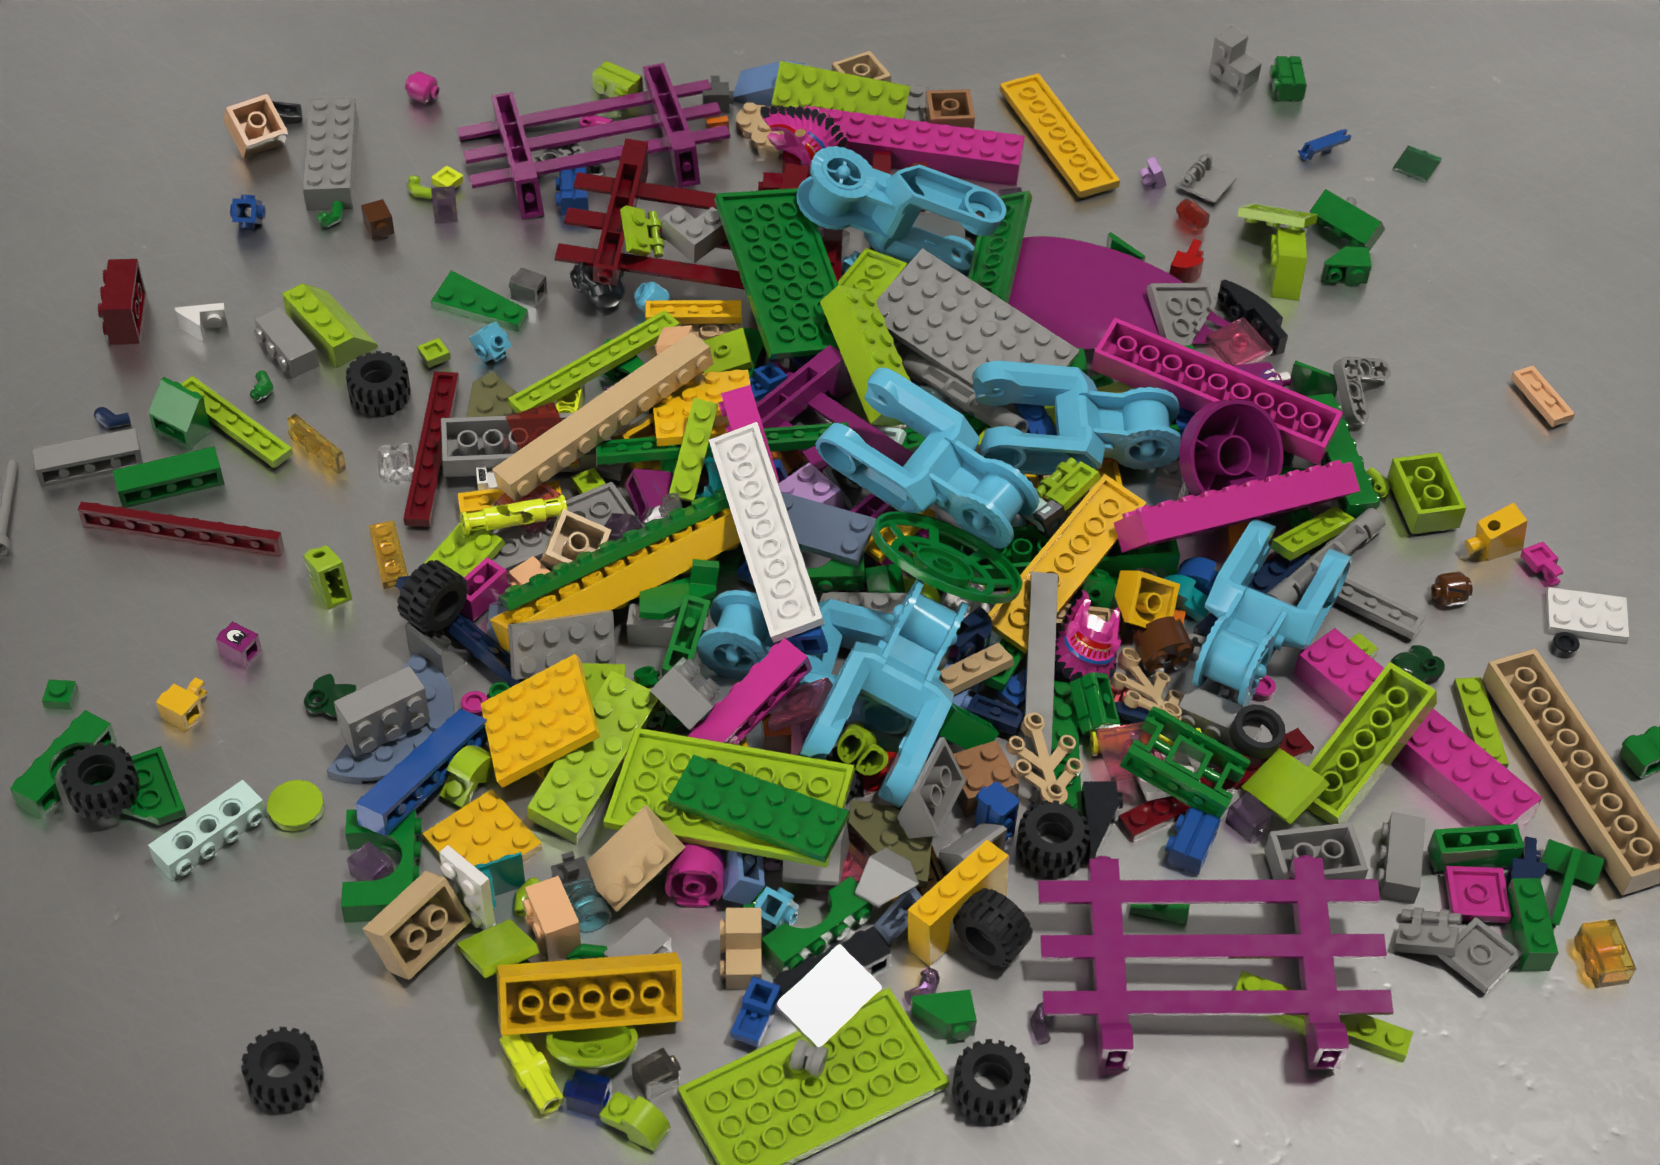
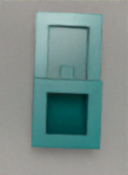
M1169 575L1163 578L1180 584L1175 609L1186 611L1187 615L1201 622L1208 613V610L1204 608L1208 596L1194 588L1196 580L1184 575Z

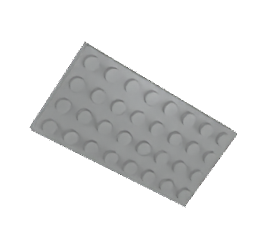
M923 248L876 302L881 314L885 318V324L892 337L951 376L958 378L972 389L973 372L977 367L987 362L1011 361L1069 367L1079 355V349ZM1013 403L1002 406L1018 415Z

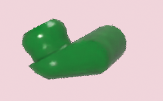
M340 201L333 202L331 213L328 214L326 211H322V214L319 213L317 215V221L320 222L322 227H329L342 219L344 204Z

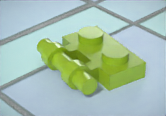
M627 205L621 208L627 253L647 256L653 250L655 258L663 257L665 245L664 239L660 235L661 220L658 219L657 212H648L647 219L644 209ZM648 230L651 233V238H649Z
M1070 457L1066 462H1061L1051 476L1045 477L1040 481L1037 494L1040 498L1046 495L1047 501L1053 500L1063 506L1066 512L1101 479L1099 471L1082 461L1077 464V461Z

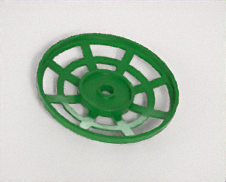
M900 511L884 513L874 523L872 537L880 550L901 569L934 588L960 598L990 604L1013 601L1021 591L1022 579L1014 565L994 547L959 527L922 514ZM897 525L928 530L929 539L918 536H904ZM885 527H889L897 537L893 540L891 546L886 543L880 533ZM939 534L956 540L976 552L967 556L950 546L940 543ZM913 544H920L923 546H918L916 548ZM904 545L913 556L910 557L898 551V548ZM986 558L1002 572L1006 579H992L990 574L978 562ZM972 568L981 576V578L974 577V571L972 570ZM970 583L985 585L986 588L984 591H980L969 585ZM995 586H1010L1011 590L1008 594H992Z

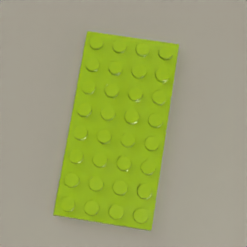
M635 728L603 821L605 828L620 830L647 805L681 842L828 868L832 851L826 862L823 863L669 806L668 798L694 754L844 809L855 772L854 765Z
M890 987L678 1087L677 1094L717 1165H792L948 1088L950 1081ZM799 1039L808 1041L810 1046H822L829 1049L824 1070L819 1078L810 1075L807 1070L802 1069L798 1071L790 1068L792 1053Z

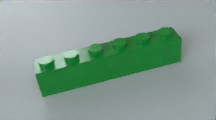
M1333 393L1306 396L1341 411V406L1339 403H1336ZM1342 417L1338 430L1321 461V465L1324 466L1326 463L1340 460L1341 464L1352 462L1360 491L1339 498L1336 501L1339 509L1356 519L1368 508L1377 510L1380 506V498L1378 493L1374 492L1371 476L1366 473L1364 460L1356 450V441L1354 438H1351L1348 422Z

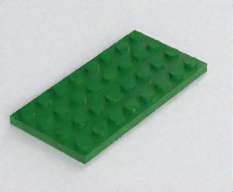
M798 188L716 193L714 201L768 358L780 359L817 355L829 345L840 351L820 304V301L838 286V282L817 224L804 216L797 204L796 194Z

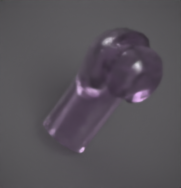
M1043 1002L1037 1005L1030 1018V1025L1038 1045H1044L1051 1041L1046 1024L1049 1019L1054 1018V1016H1044Z

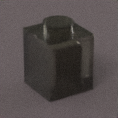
M664 1047L632 1064L633 1081L649 1102L679 1086L680 1064L674 1055H668Z

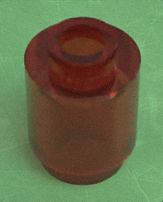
M1185 199L1177 206L1176 213L1178 218L1193 231L1203 230L1209 224V213L1194 200Z

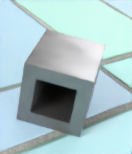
M521 267L509 280L508 286L512 300L536 308L547 294L545 275Z

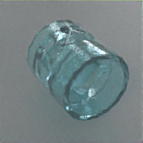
M592 878L576 880L565 888V892L578 918L580 933L595 932L607 925L612 917L606 901L596 890Z

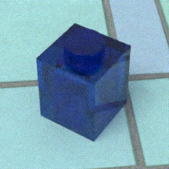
M577 1069L572 1080L568 1079L563 1089V1097L566 1098L568 1111L600 1119L599 1114L607 1105L612 1095L610 1078Z

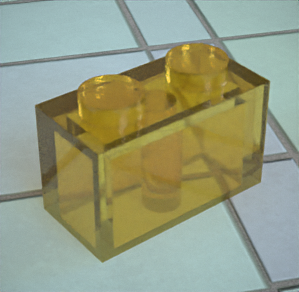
M1610 919L1582 923L1574 938V944L1577 952L1581 953L1583 957L1585 972L1592 979L1595 988L1628 984L1636 971V966L1616 920Z

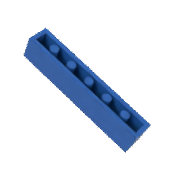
M459 709L449 717L445 723L435 732L431 733L417 748L413 749L383 779L379 780L373 788L359 798L355 803L358 825L387 836L447 780L450 772L446 769L453 757L463 747L468 745L482 747L488 742L485 728L487 719L463 709Z

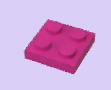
M1446 866L1444 875L1451 913L1462 914V921H1472L1477 917L1482 922L1509 923L1511 911L1503 868Z

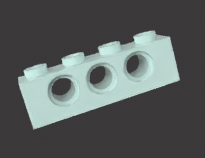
M241 780L150 843L148 847L153 861L173 882L181 876L187 875L195 866L205 859L211 858L219 849L228 843L234 842L252 826L258 825L267 816L263 799L248 784Z

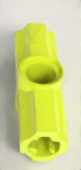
M527 1034L503 1035L499 1039L500 1045L512 1063L514 1075L523 1090L527 1089L541 1114L549 1115L557 1111L564 1103V1097L551 1077V1070L544 1055L540 1051H536Z

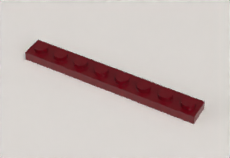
M434 371L403 518L404 525L426 527L431 525L443 464L441 418H452L459 384V373Z
M82 501L78 507L82 525L86 527L280 557L285 549L281 532Z
M1299 728L1286 733L1279 747L1297 760L1311 755L1314 750V746ZM1242 755L1251 761L1238 784L1226 778L1221 788L1231 794L1242 789L1241 786L1270 757L1253 759ZM1217 767L1213 770L1221 774L1223 769ZM1201 776L1200 782L1213 789L1215 784ZM1173 796L1147 801L1119 815L1117 822L1130 839L1135 842L1177 821L1180 814L1185 816L1190 806Z

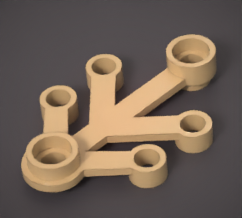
M1129 647L1123 648L1118 657V665L1124 671L1131 672L1137 680L1135 682L1120 672L1114 673L1110 680V684L1118 690H1124L1125 687L1131 689L1127 691L1123 702L1130 708H1137L1140 705L1149 711L1153 706H1156L1181 721L1182 710L1179 704L1184 697L1183 694L1178 690L1171 689L1165 698L1166 701L1161 697L1163 690L1170 682V677L1166 673L1158 671L1152 679L1154 684L1152 685L1138 666L1142 659L1138 651Z
M1036 712L1027 714L1021 723V730L1026 736L1032 737L1037 755L1025 748V742L1021 737L1012 736L1006 745V749L1010 754L1021 758L1015 763L1013 773L1016 777L1026 780L1039 789L1041 801L1047 800L1048 803H1053V800H1057L1059 804H1064L1068 797L1066 786L1073 777H1077L1080 774L1083 764L1077 758H1070L1064 766V773L1057 780L1054 769L1066 754L1073 751L1076 746V740L1070 735H1063L1057 744L1056 750L1049 757L1042 733L1045 727L1044 718ZM1031 766L1042 773L1043 779L1031 772Z

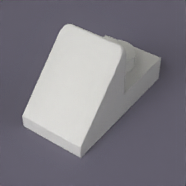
M224 303L175 307L179 328L202 342L204 341V329L228 327Z

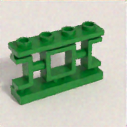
M1153 706L1140 728L1152 735L1147 745L1134 739L1119 766L1188 806L1202 810L1205 814L1209 813L1221 818L1233 797V794L1221 788L1225 779L1228 778L1238 784L1251 761L1240 753L1219 743L1214 738L1194 729L1191 725ZM1161 734L1174 742L1172 747L1157 739L1158 736ZM1151 749L1165 755V760L1162 761L1150 754ZM1177 750L1201 763L1196 773L1172 760ZM1210 762L1223 769L1221 774L1208 768V763ZM1201 776L1214 783V788L1211 789L1199 782Z

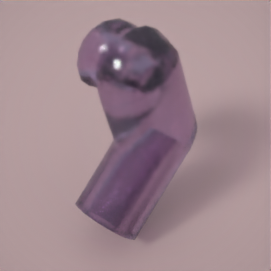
M930 967L924 968L921 971L920 975L922 977L919 986L904 992L908 1005H911L912 996L936 993L940 982L938 971Z

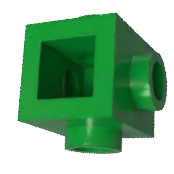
M1095 569L1077 591H1087L1091 600L1090 606L1110 608L1118 578L1110 576L1107 571Z

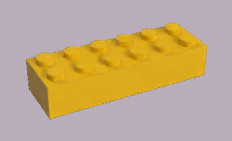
M677 952L497 965L498 1023L501 1036L683 1021L682 963Z

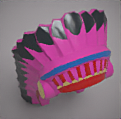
M782 105L780 108L775 106L768 108L765 106L760 109V116L770 127L771 132H784L781 135L769 133L767 138L777 150L786 151L797 156L804 166H809V169L814 155L822 148L828 146L847 147V137L843 135V131H840V125L834 123L833 117H827L826 113H820L818 109L811 110L809 107L803 109L800 106L785 108Z
M1084 590L1077 592L1076 600L1071 603L1070 609L1066 612L1067 615H1065L1062 625L1056 634L1055 670L1056 672L1063 673L1064 678H1069L1071 682L1082 678V676L1090 672L1108 674V678L1111 680L1116 672V652L1121 643L1119 635L1123 624L1122 614L1119 606L1113 610L1109 622L1088 614L1091 600L1087 591Z

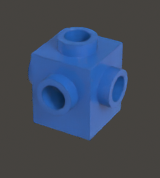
M241 195V199L233 198L230 206L232 222L240 223V228H255V224H262V219H265L266 215L265 205H262V201L256 200L255 195ZM249 208H251V216L247 214Z

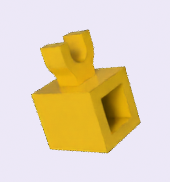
M195 677L187 689L173 684L167 691H164L156 701L161 719L187 732L204 714L201 700L207 695V691L202 688L205 685L204 681Z

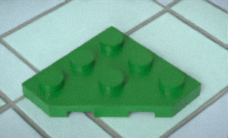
M159 746L131 756L139 777L140 790L137 791V799L131 800L132 806L129 809L124 808L122 812L157 825L186 816L184 805L162 747ZM111 777L100 778L91 785L104 783Z

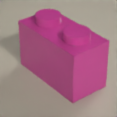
M486 557L464 577L468 582L467 599L460 612L473 622L489 608V604L496 602L499 599L498 596L504 594L505 590L509 587L507 570Z

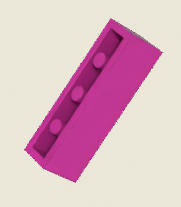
M751 385L721 393L723 401L718 404L722 417L728 416L730 425L725 426L727 433L757 422L779 484V478Z

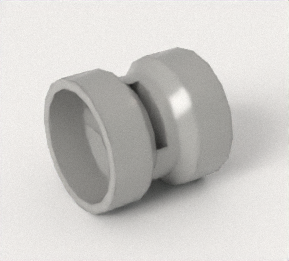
M799 1039L792 1053L790 1068L798 1071L802 1069L807 1070L810 1075L819 1078L824 1070L829 1049L822 1046L813 1047L810 1046L808 1041Z

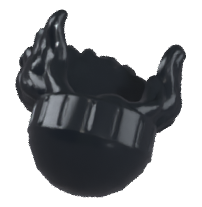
M583 261L579 265H574L570 272L573 287L579 292H586L589 300L596 307L609 309L622 301L626 288L622 279L624 271H620L617 285L593 282V266H586L583 264Z

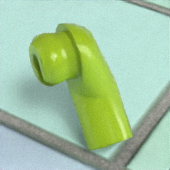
M410 175L408 177L407 187L413 196L434 200L436 194L434 188L423 187L420 184V176Z
M1371 467L1366 473L1371 476L1374 492L1378 493L1379 498H1385L1389 494L1390 481L1374 467Z

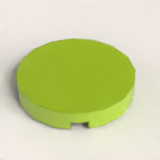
M305 780L287 781L277 786L270 793L267 800V811L270 820L277 824L278 828L292 832L311 827V823L315 820L318 821L322 817L325 808L320 789L313 783Z

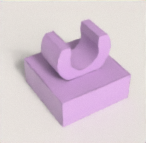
M1155 156L1147 159L1149 168H1143L1139 171L1145 187L1152 185L1154 182L1158 189L1167 186L1163 171Z

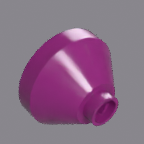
M1219 400L1204 406L1191 418L1182 435L1179 450L1181 474L1187 488L1194 496L1214 489L1219 491L1224 487L1235 484L1240 486L1245 482L1256 479L1261 481L1266 477L1277 474L1280 476L1283 466V443L1276 423L1263 408L1246 400Z

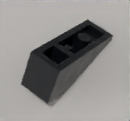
M1083 781L1081 791L1083 816L1087 819V825L1090 827V838L1086 853L1088 865L1090 859H1095L1100 855L1116 822L1118 809H1123V794L1118 792L1117 781Z

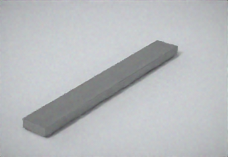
M1032 571L1030 577L1024 717L1027 714L1036 712L1044 718L1045 727L1042 733L1050 757L1052 748L1058 574ZM1024 734L1025 748L1037 755L1032 737ZM1031 766V772L1035 773L1037 769Z

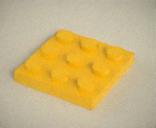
M492 789L422 833L423 840L439 858V852L448 845L473 866L492 862L505 855H513L520 852L524 862L542 850L540 840Z

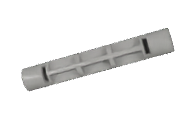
M917 353L909 354L903 361V367L910 378L938 393L947 401L959 406L971 416H975L988 424L991 428L1008 426L1022 431V433H1027L1028 422L1005 407L989 406L978 402L974 389L962 383L958 378L944 372Z
M1368 508L1338 536L1327 542L1313 557L1303 562L1301 567L1272 588L1267 595L1294 605L1305 594L1327 551L1331 548L1350 556L1361 545L1366 544L1385 528L1386 523L1383 515L1376 509Z

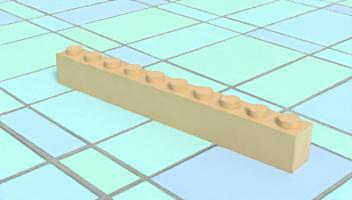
M690 332L494 467L492 471L498 487L515 502L529 494L536 487L549 480L602 441L608 439L612 434L628 425L635 418L648 411L698 374L707 370L713 365L710 346Z

